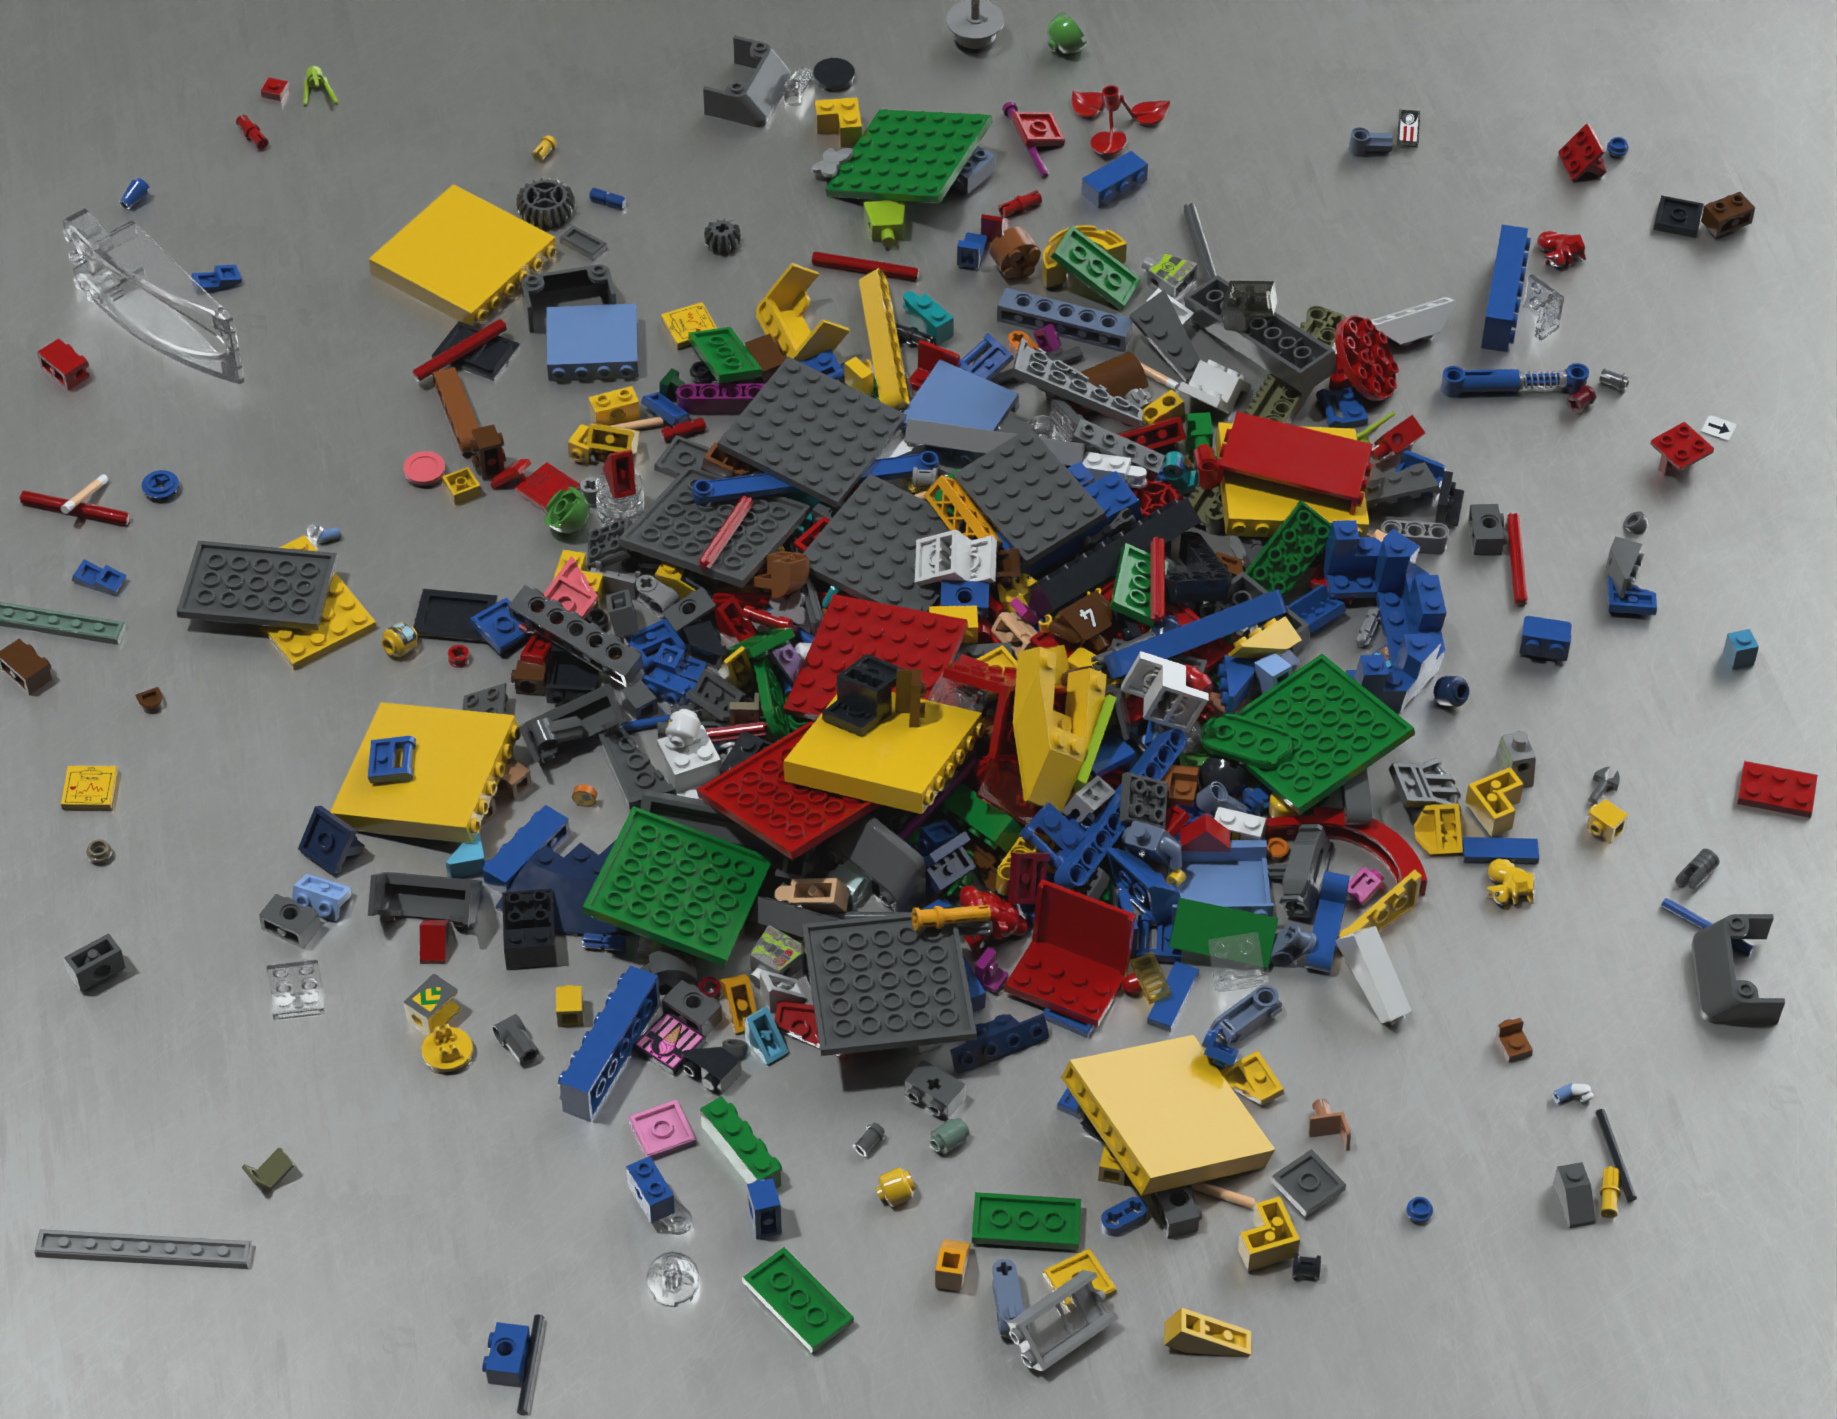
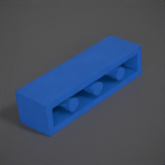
M547 805L539 812H535L530 821L524 827L519 828L515 836L508 843L503 844L499 852L492 859L486 861L482 868L484 884L500 894L506 892L523 866L544 845L554 851L570 834L569 818Z

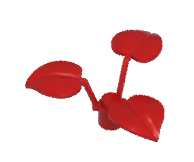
M1114 85L1104 87L1102 93L1072 92V106L1077 115L1090 118L1096 116L1099 111H1104V108L1109 111L1110 132H1099L1091 138V148L1101 155L1116 154L1126 145V135L1123 132H1114L1113 111L1118 110L1121 103L1132 118H1137L1138 123L1154 125L1164 119L1170 107V101L1142 102L1135 105L1131 110L1124 100V96L1120 95L1119 88Z

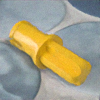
M1608 1166V1168L1603 1170V1184L1599 1191L1602 1196L1601 1215L1606 1218H1614L1618 1215V1197L1621 1195V1190L1618 1188L1619 1170L1613 1168V1166Z

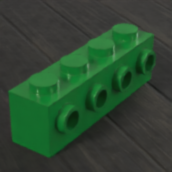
M962 782L938 808L949 818L953 814L955 816L953 820L963 828L968 825L970 827L968 831L978 839H981L982 836L985 837L984 842L992 849L996 850L999 847L1006 853L1019 838V833L1023 829L1012 817Z
M723 1096L700 1108L701 1126L747 1184L760 1179L767 1180L773 1178L775 1187L781 1186L782 1166L779 1160L769 1155L765 1143L761 1139L757 1140L749 1123L740 1119L737 1109L732 1103L728 1104Z

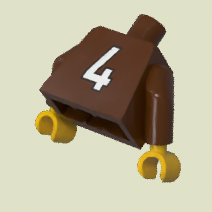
M1096 588L1093 593L1088 591L1086 597L1059 611L1054 618L1055 621H1052L1051 615H1045L1046 623L1038 621L1039 628L1043 633L1051 632L1073 644H1077L1079 647L1091 642L1099 653L1110 646L1103 634L1112 627L1113 609L1109 608L1110 602L1101 595V589Z

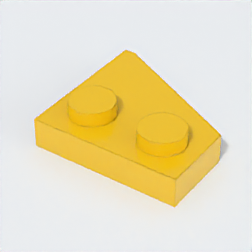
M1258 1050L1236 1061L1233 1066L1229 1065L1227 1068L1219 1070L1234 1091L1261 1106L1285 1094L1284 1088Z

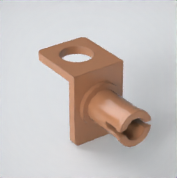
M1317 1099L1312 1105L1316 1116L1309 1117V1137L1340 1133L1345 1151H1349L1351 1133L1344 1112L1331 1113L1329 1102L1326 1099H1322L1324 1106L1322 1107L1320 1099Z

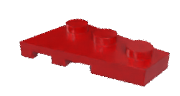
M778 1001L774 1020L778 1030L820 1048L813 1005ZM848 1053L837 1054L836 1056L847 1060Z

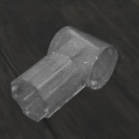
M801 66L791 78L784 81L785 104L799 106L803 103V95L814 79V73L809 70V67Z

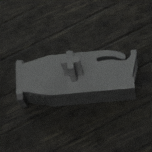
M1307 824L1299 827V833L1293 843L1288 864L1268 865L1269 879L1283 878L1284 895L1279 903L1286 910L1288 918H1307L1313 916L1330 848V842L1325 830L1319 824Z

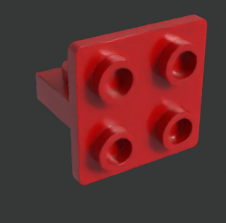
M1585 124L1558 151L1571 179L1577 181L1587 170L1600 177L1607 172L1603 164L1604 160L1601 157L1605 151L1589 124Z
M1686 422L1662 433L1650 442V445L1661 454L1658 471L1664 476L1672 471H1681L1714 453V447Z

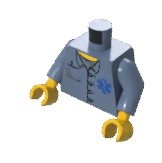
M1133 821L1131 827H1127L1122 832L1119 843L1120 850L1135 853L1141 859L1169 866L1173 870L1166 878V882L1170 886L1173 882H1176V886L1179 887L1185 881L1186 875L1180 869L1182 868V844L1166 830L1139 821Z

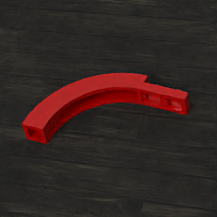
M1328 807L1313 808L1312 816L1300 815L1296 817L1266 818L1264 834L1266 841L1271 838L1295 840L1301 825L1319 824L1323 826L1328 839L1352 843L1376 856L1389 869L1397 884L1413 870H1416L1422 875L1418 896L1425 895L1427 877L1415 851L1398 833L1373 818L1369 825H1345L1343 809Z

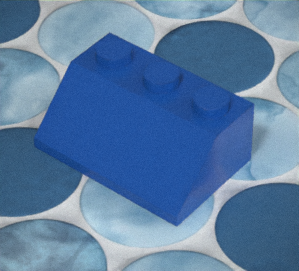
M1112 847L1106 849L1114 886L1117 889L1128 888L1131 901L1155 924L1172 915V905H1177L1178 898H1181L1178 889L1174 885L1170 886L1161 873H1156L1146 860H1142L1135 853Z

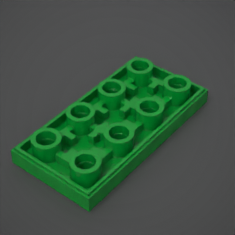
M1299 500L1244 573L1268 592L1279 589L1284 600L1327 544L1332 524L1302 500Z
M1179 897L1168 947L1268 968L1278 918Z

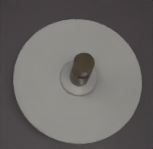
M965 0L952 6L946 15V24L949 30L954 33L955 40L960 45L972 49L984 48L990 45L995 40L996 34L1003 28L1005 21L1002 10L995 4L985 0Z

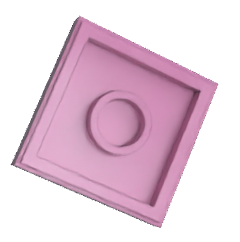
M677 1099L628 1116L630 1126L645 1158L650 1156L654 1160L696 1145V1138Z

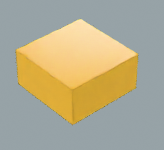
M857 357L845 362V383L866 395L873 393V372Z
M469 467L442 476L443 487L455 505L481 496L480 484Z

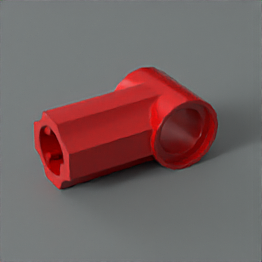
M1208 444L1199 445L1193 452L1198 471L1199 485L1204 489L1216 488L1219 483L1217 482L1218 473L1214 472L1217 462L1214 449L1209 447Z

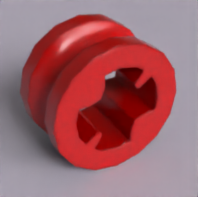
M454 645L448 650V662L452 667L461 668L469 663L470 658L467 647Z

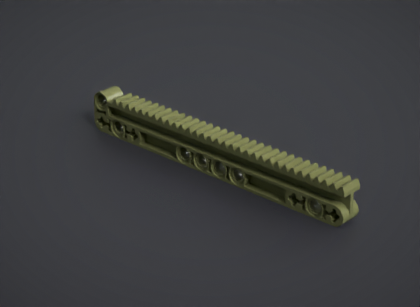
M1312 306L1307 310L1306 322H1301L1300 328L1335 350L1336 354V328L1339 322L1346 318V316L1321 306ZM1268 374L1267 379L1260 386V391L1256 392V397L1252 398V403H1249L1248 409H1245V414L1292 424L1314 387L1303 394L1274 374ZM1220 483L1213 489H1204L1200 485L1196 486L1195 492L1191 493V499L1188 498L1202 521L1199 524L1204 525L1205 531L1211 535L1221 534L1225 530Z

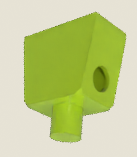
M905 201L864 202V221L872 241H882L884 246L891 247L895 244V240L903 239Z

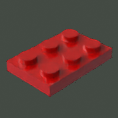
M1744 761L1737 804L1811 818L1818 775Z

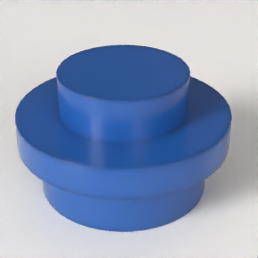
M1614 137L1607 144V151L1616 157L1626 155L1629 149L1627 141L1622 137Z
M1415 1197L1407 1204L1406 1213L1412 1221L1423 1223L1432 1217L1433 1207L1428 1199Z

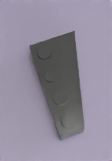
M1242 571L1231 580L1229 599L1224 601H1208V603L1217 604L1221 611L1266 594L1268 591ZM1286 607L1287 612L1241 629L1243 632L1249 630L1250 633L1259 627L1264 630L1263 625L1273 618L1278 621L1286 616L1302 639L1290 650L1295 654L1310 642L1309 624L1288 607Z

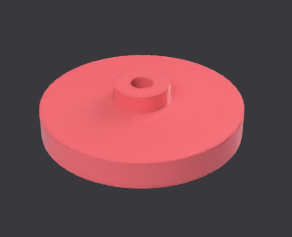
M417 452L406 459L403 466L404 475L413 484L431 485L438 482L444 476L445 462L440 455L434 452Z

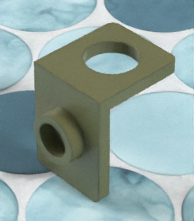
M277 1148L258 1169L246 1164L242 1166V1169L255 1185L271 1191L294 1167V1163L283 1149Z

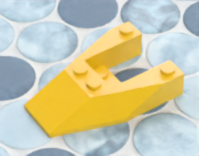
M1037 647L1018 652L1013 728L1025 802L1040 808L1047 802H1050L1062 814V810L1084 762L1103 705L1107 675L1092 668L1069 672L1065 715L1053 710L1057 653Z

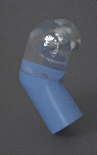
M311 523L306 528L307 535L318 543L341 538L338 527L326 530L316 523Z

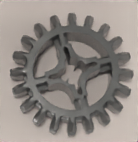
M550 177L548 180L541 178L540 181L532 180L531 184L525 183V187L520 188L516 198V207L521 219L531 223L533 226L540 225L541 229L544 226H549V228L552 225L559 226L560 222L566 223L567 218H571L572 212L575 209V196L572 193L571 187H567L565 182L560 183L558 179L552 181Z

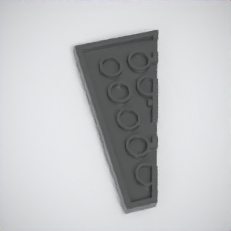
M1021 338L1014 361L1012 377H1015L1019 382L1032 384L1041 391H1049L1056 394L1063 400L1078 403L1082 408L1097 411L1104 417L1119 420L1126 426L1139 427L1143 415L1142 409L1120 396L1112 397L1104 386L1098 385L1096 387L1088 382L1089 377L1060 360L1053 361L1045 355L1046 352L1040 348L1037 351L1027 345L1029 341Z

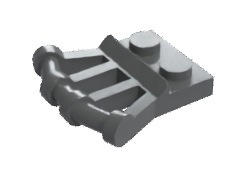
M1438 758L1421 764H1391L1388 770L1404 807H1421L1423 810L1426 805L1459 803L1461 794L1459 789L1454 786V777L1445 771L1441 766L1442 762ZM1430 771V772H1434L1435 774H1424V773ZM1429 785H1441V787H1429Z

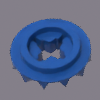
M159 470L148 474L143 479L141 487L144 496H149L151 500L158 498L161 501L163 497L170 499L171 494H177L179 481L174 473ZM157 483L161 486H164V488L161 489L160 487H157Z

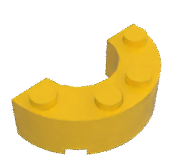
M1074 226L1122 264L1126 263L1127 243L1119 235L1108 229L1106 232L1096 230V226ZM1069 228L1052 236L1048 241V245L1043 250L1042 278L1046 288L1066 282L1067 269L1050 256Z

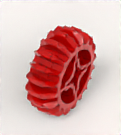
M1156 478L1154 481L1147 479V486L1144 488L1130 487L1140 502L1143 518L1178 498L1179 502L1184 500V496L1180 495L1179 489H1173V483L1165 484V480L1158 482Z

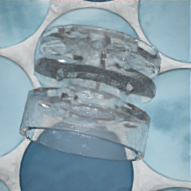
M634 471L636 494L627 497H612L604 472L596 479L597 518L603 525L607 526L614 521L627 517L633 524L645 511L644 480L636 471Z

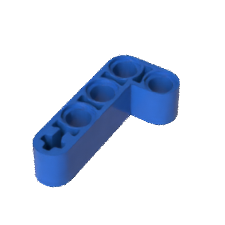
M1324 872L1319 905L1312 931L1316 935V943L1314 948L1307 954L1305 968L1331 973L1337 946L1335 940L1338 939L1350 879L1348 875Z

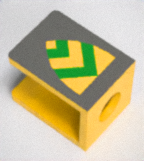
M432 974L403 1002L406 1021L427 1036L434 1031L435 1027L443 1028L445 1024L460 1012V1006L451 1001L458 994L457 988L438 975Z

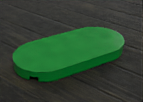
M764 656L757 660L754 659L761 705L773 736L780 740L790 734L787 714H785L783 709L785 706L780 680L773 673L775 668L770 659Z
M1221 714L1222 717L1217 719L1213 717L1201 729L1202 744L1208 752L1258 768L1279 766L1289 759L1293 751L1292 740L1286 730L1237 714Z

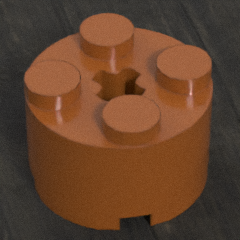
M1021 227L1009 228L1003 231L1005 235L1001 238L996 237L992 241L989 253L1005 278H1016L1022 275L1030 276L1034 273L1041 251L1025 229Z

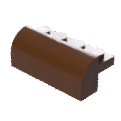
M1126 352L1080 372L1089 377L1088 382L1096 387L1102 385L1107 388L1106 391L1112 397L1120 396L1124 398L1132 389H1145L1149 387L1141 363L1131 352ZM1049 391L1045 392L1047 400L1050 401L1051 397L1056 395ZM1067 400L1077 415H1084L1094 411L1082 408L1078 403Z

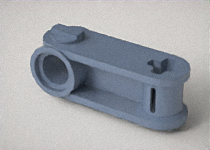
M1268 985L1257 987L1249 995L1218 1016L1211 1024L1210 1029L1214 1030L1216 1025L1221 1026L1218 1035L1225 1041V1045L1229 1047L1235 1046L1282 1012V1002L1278 1000L1277 990Z
M1001 1259L996 1261L992 1267V1287L999 1335L1012 1339L1009 1334L1010 1328L1007 1321L1014 1319L1024 1312L1025 1307L1022 1302L1016 1265L1011 1260Z

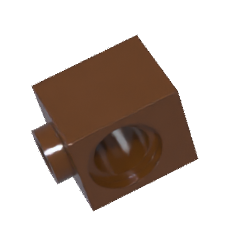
M518 660L516 670L511 672V684H515L516 694L545 696L548 680L546 662H544V665H538Z

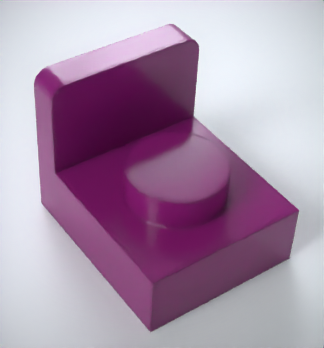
M1048 324L1033 332L1039 348L1045 352L1060 348L1059 344L1061 342L1053 324Z
M988 947L975 964V975L982 987L997 993L1008 979V972L998 968V963H996L997 951Z

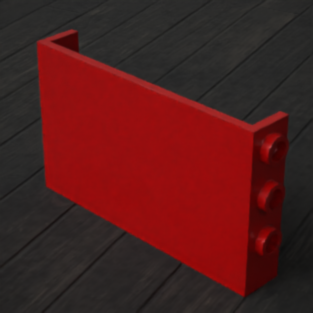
M1241 412L1236 413L1232 429L1227 428L1224 442L1227 444L1222 443L1219 457H1222V459L1218 458L1214 472L1218 473V483L1222 482L1225 470L1351 500L1350 515H1354L1356 506L1361 507L1364 493L1360 492L1366 491L1369 478H1365V476L1370 477L1373 463H1369L1373 444Z

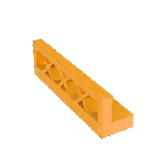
M941 475L924 494L950 531H959L960 521L965 520L966 533L962 534L970 540L972 536H977L979 539L992 535L997 539L996 549L1003 543L955 479ZM941 488L943 491L942 501H936L933 496ZM948 505L955 507L954 517H948Z

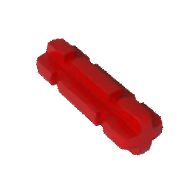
M700 417L693 419L694 422L687 421L673 425V428H663L661 430L662 437L667 442L673 440L676 435L684 437L694 434V431L697 433L706 429L705 421Z

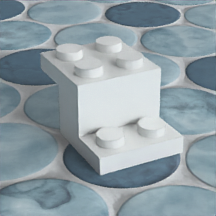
M1209 359L1207 363L1200 360L1189 384L1181 382L1178 390L1230 414L1241 390L1248 393L1251 384L1245 382L1247 377L1229 368L1227 370L1226 367Z
M958 530L917 539L915 583L922 586L938 581L941 582V580L995 582L997 539L991 535L970 540Z
M1141 651L1121 684L1123 692L1144 698V719L1172 728H1179L1188 733L1208 702V693L1186 686L1185 665Z
M703 725L700 726L697 738L691 745L677 747L670 742L671 739L668 737L657 740V746L666 762L668 784H672L679 796L700 799L697 789L720 775L721 759Z

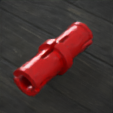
M243 114L242 117L240 115L236 119V125L244 132L246 139L251 140L258 150H262V147L265 149L268 146V139L261 133L259 126L253 124L247 115Z
M1035 190L1024 196H1016L1014 200L998 205V212L1003 218L1014 213H1023L1027 208L1042 203L1041 194L1038 193V190Z

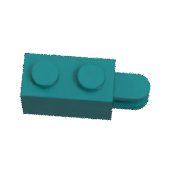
M907 291L903 294V309L908 312V322L913 327L918 328V331L933 335L935 337L934 345L938 346L954 337V317L926 293L918 296L913 291Z

